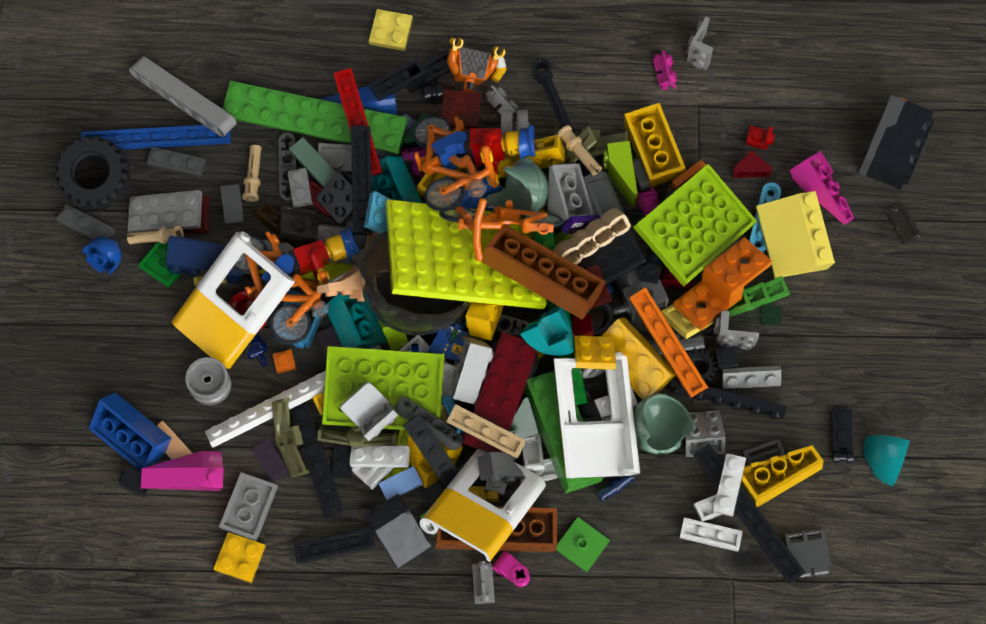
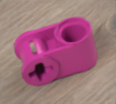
M654 188L637 194L636 204L644 215L647 216L659 206L657 192H655Z
M503 551L492 566L498 574L507 578L518 587H524L530 581L528 569L506 551ZM522 573H524V579L521 577L519 579L517 578V574L521 575Z

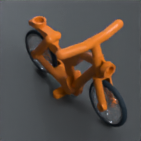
M485 198L479 199L476 211L458 206L449 211L439 212V216L442 219L459 223L458 230L465 228L473 231L475 260L478 262L483 259L480 241L481 229H501L504 224L507 226L516 224L522 227L523 233L538 231L540 234L545 235L548 232H553L554 227L563 224V219L557 215L548 214L547 212L513 209V201L510 199L506 200L505 208L496 206L495 211L484 216L487 203Z

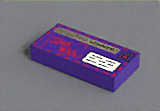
M599 215L571 216L561 230L564 234H572L585 229L590 222L600 219Z

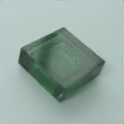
M762 305L761 325L781 326V306Z

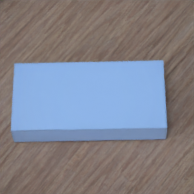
M414 466L378 483L386 500H389L396 494L401 496L423 485Z

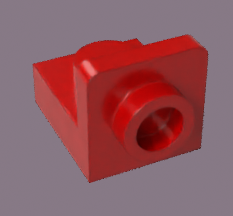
M750 125L745 145L767 150L769 144L773 145L775 134L772 133L773 127L770 126L769 130Z

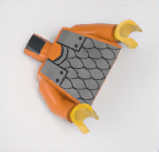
M452 37L449 40L452 48L449 50L447 64L454 75V80L464 83L463 91L473 93L475 85H480L483 81H486L494 72L499 62L498 58L505 55V49H502L501 53L497 54L498 46H495L492 50L494 55L491 56V53L462 47L463 40L461 38H458V43L455 44V38Z

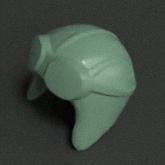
M531 158L519 159L514 162V166L504 167L503 169L507 173L505 179L506 186L502 191L488 195L486 197L487 204L493 208L496 206L505 208L506 200L510 199L513 201V209L538 212L546 204L548 198L549 184L544 172L534 164Z
M656 393L645 397L638 403L633 412L638 448L648 453L658 455L659 453L667 454L673 452L681 446V440L695 430V423L684 405L666 394Z

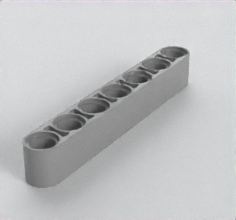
M142 56L129 68L130 73L137 80L219 136L224 137L237 124L236 120L229 113L148 58Z

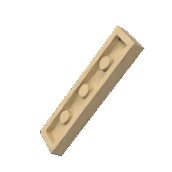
M456 404L446 421L515 458L519 457L526 443V440Z

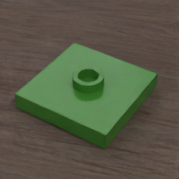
M577 517L557 544L556 551L587 573L610 540Z

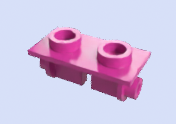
M661 50L662 55L656 54L653 59L655 71H663V73L657 74L659 87L662 90H667L668 86L671 85L676 89L675 82L677 81V76L672 71L671 66L673 65V59L670 54L668 55L664 50Z

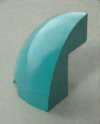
M559 306L541 315L538 321L530 323L521 332L523 339L532 348L544 354L561 356L574 352V337L565 310Z
M871 435L864 439L863 452L865 461L868 462L873 471L872 473L880 481L893 487L904 462L910 440L886 435Z

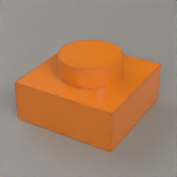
M291 349L273 354L277 374L296 369Z

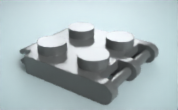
M823 527L811 531L801 530L799 533H784L786 547L806 572L799 578L810 577L811 569H813L814 576L829 573L828 567L832 564ZM818 533L820 534L818 536L807 537V535ZM802 536V538L790 540V538Z

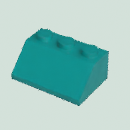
M386 156L380 161L383 173L371 176L372 192L375 191L392 200L422 203L402 156Z
M338 294L324 306L343 347L369 349L387 343L369 301L358 302V299H350L349 295L342 296Z

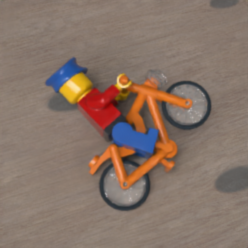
M431 116L421 120L413 130L414 141L419 146L426 148V156L419 157L418 152L414 153L419 172L423 171L428 175L437 173L446 177L432 182L427 187L424 194L426 204L435 211L444 212L456 208L462 202L465 190L472 197H481L487 191L486 185L481 181L486 176L488 184L496 188L499 184L498 165L500 161L505 159V152L509 156L520 155L521 159L527 156L535 157V131L533 125L516 131H508L503 137L502 131L499 128H471L465 130L463 120H459L458 116L454 117L456 124L455 132H452L451 124L445 118ZM485 164V169L479 172L476 171L475 165L480 166ZM457 167L467 168L469 174L455 171L454 169Z
M350 226L346 230L340 231L339 234L327 238L326 244L323 243V240L290 250L288 254L281 253L277 246L280 244L275 234L271 235L269 231L265 234L273 247V251L268 250L266 243L262 239L249 235L251 237V245L295 281L292 287L299 286L306 293V295L286 294L281 301L303 304L301 306L294 304L283 305L272 314L270 330L273 336L280 342L296 344L307 337L311 329V319L307 313L310 308L313 312V317L318 316V318H321L328 314L330 306L321 301V294H318L317 288L315 291L312 290L301 276L313 272L316 281L319 282V286L329 284V274L323 269L325 268L324 266L330 264V258L333 261L346 258L347 262H350L354 256H362ZM245 253L241 255L233 266L236 271L242 274H251L255 286L249 288V286L245 287V292L249 299L253 297L252 293L256 292V300L270 281L271 275L266 271L260 278L259 271L263 268Z

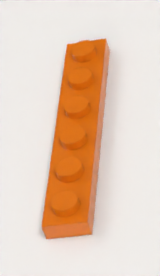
M645 287L628 299L689 397L692 398L708 388L647 288Z

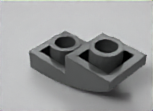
M239 184L220 186L224 224L244 222Z

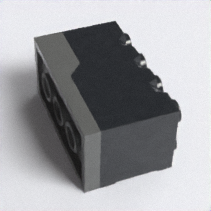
M891 95L859 174L900 190L903 184L907 185L935 120L932 119L934 111L908 102L904 98Z

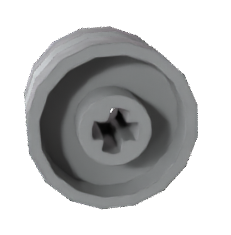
M502 109L501 131L503 137L508 131L529 127L528 110H518L516 121H513L512 110Z
M205 357L198 359L190 365L186 372L185 381L188 390L194 399L203 405L212 406L219 404L227 398L231 391L232 382L230 375L222 362L215 358Z

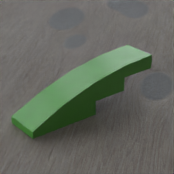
M783 276L767 283H759L746 290L744 288L741 300L727 310L729 311V317L753 310L790 295Z

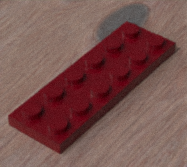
M502 332L474 410V414L509 432L538 352L524 339ZM466 433L463 444L488 453L503 452Z

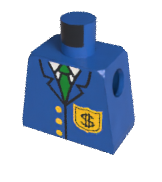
M456 316L452 326L443 324L428 351L435 354H445L446 358L459 362L460 359L457 358L458 352H462L464 341L461 340L462 334L469 336L468 332L463 331L467 320Z

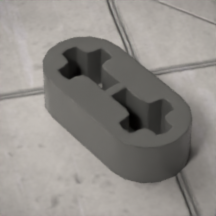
M639 157L632 158L635 180L639 191L649 190V181Z

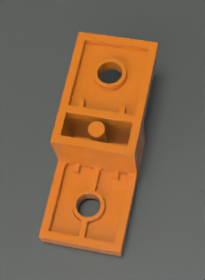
M744 237L708 264L703 270L701 282L677 299L673 307L701 331L713 322L716 317H719L721 311H727L741 300L744 286L770 267L772 260ZM746 259L749 263L743 264L739 260ZM702 303V304H704L706 307H705V308H698V307L696 306V304Z

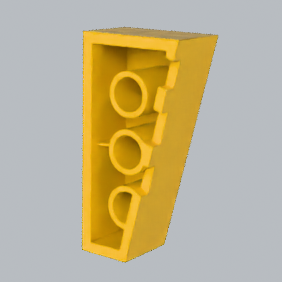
M472 302L466 314V328H468L469 336L492 341L504 305Z
M813 445L788 452L786 455L751 463V465L744 467L740 485L756 507H759L820 471L824 461Z

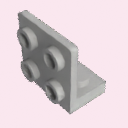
M720 411L691 412L690 415L695 423V430L690 435L685 436L686 457H694L693 455L709 443L718 455L725 454L726 437Z

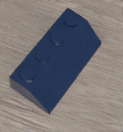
M169 236L166 270L173 274L185 273L195 278L199 276L204 277L226 245ZM244 253L235 263L236 266L245 270L246 265ZM232 267L224 279L230 284L242 283L244 274Z

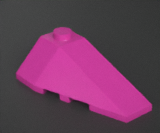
M821 151L789 170L792 179L805 192L816 191L819 204L844 225L854 219L846 199L839 194V183L833 181L831 176L833 170Z
M200 451L141 469V489L220 491L223 488L222 452Z

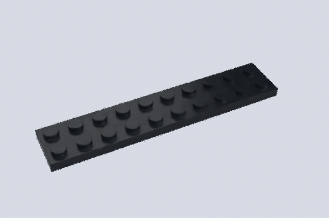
M628 230L620 236H615L609 244L599 247L591 256L582 258L577 265L606 281L604 284L606 286L645 264L647 261ZM547 301L545 309L504 305L501 314L524 320L530 324L538 321L541 315L548 312ZM504 320L501 323V329H509L510 321ZM515 323V329L520 332L524 330V328L517 327ZM465 324L464 330L469 333L468 328H466ZM495 332L492 341L482 340L491 347L501 337L502 333Z

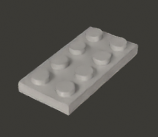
M194 190L130 197L127 232L156 231L161 227L168 229L174 228V226H180L182 230L200 228L202 192Z

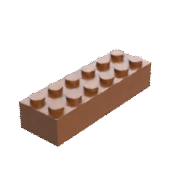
M506 224L502 226L486 246L481 261L582 320L600 296L606 282Z
M495 506V507H497V508H499V509H502L504 506ZM530 507L498 551L554 553L557 548V508ZM440 528L435 533V549L476 550Z

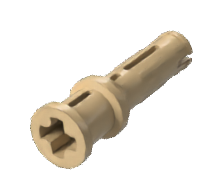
M569 125L560 129L557 134L566 144V148L576 154L593 176L598 174L595 169L600 172L602 167L584 148L581 138L575 136Z
M259 145L250 146L247 177L244 179L245 191L242 194V199L249 202L259 200L257 194L261 182L258 179L262 150Z
M174 226V228L168 229L161 227L156 231L129 232L127 235L132 237H127V241L129 244L150 242L167 244L169 236L183 238V230L180 226Z

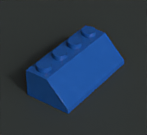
M116 392L99 400L88 428L140 472L142 468L155 465L165 454L172 439Z

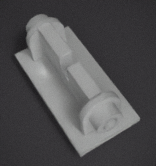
M492 85L493 91L490 90L486 93V99L494 108H497L500 104L502 105L497 110L500 114L502 109H511L514 119V114H517L519 106L513 100L509 101L506 98L507 93L500 86L497 88Z
M480 561L478 564H472L475 604L495 603L492 563Z

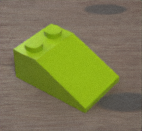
M630 141L608 143L606 151H603V168L607 169L610 179L629 205L634 208L636 207L638 193Z

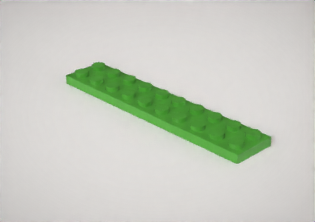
M230 81L223 110L229 113L236 121L351 145V132L342 104ZM364 109L376 150L399 155L408 119L406 117Z

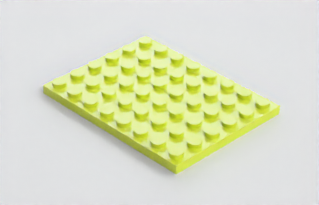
M387 199L385 208L392 294L545 309L546 299L481 261L475 260L472 241L473 231L465 228L458 230L459 223L442 219L439 216L440 211L431 209L427 204ZM434 205V206L440 207V208L449 207V206ZM484 211L483 216L490 214L492 211ZM457 212L444 213V215L463 218ZM511 224L509 226L534 240L533 231L523 233L520 225ZM481 229L482 255L485 252L486 246L500 229Z

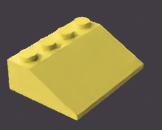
M816 191L800 193L756 206L768 257L772 260L771 268L774 279L781 276L787 277L826 270L835 263Z

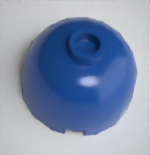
M96 237L83 248V254L86 252L87 255L86 261L101 273L105 270L108 272L107 274H112L118 268L122 259L121 249L117 241L108 237Z

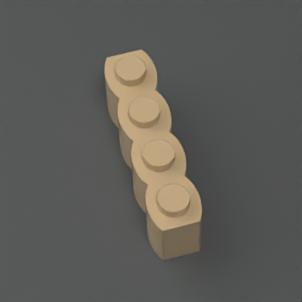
M618 208L610 209L602 218L590 222L585 229L575 232L569 240H564L557 244L553 251L577 265L582 258L591 256L599 247L609 244L615 236H620L627 232L631 224L626 215Z

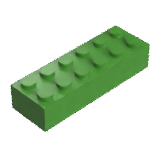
M555 371L528 379L524 393L529 399L534 418L564 494L601 482L604 477L566 478ZM576 405V419L579 422H583L579 409Z

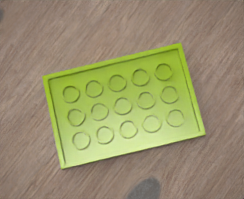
M707 164L633 228L678 281L685 286L752 227L757 220L712 167Z
M328 346L322 424L358 427L341 410L340 405L366 382H370L394 408L401 397H407L441 420L445 354ZM398 413L394 422L386 425L383 429L405 430L403 424L409 420Z

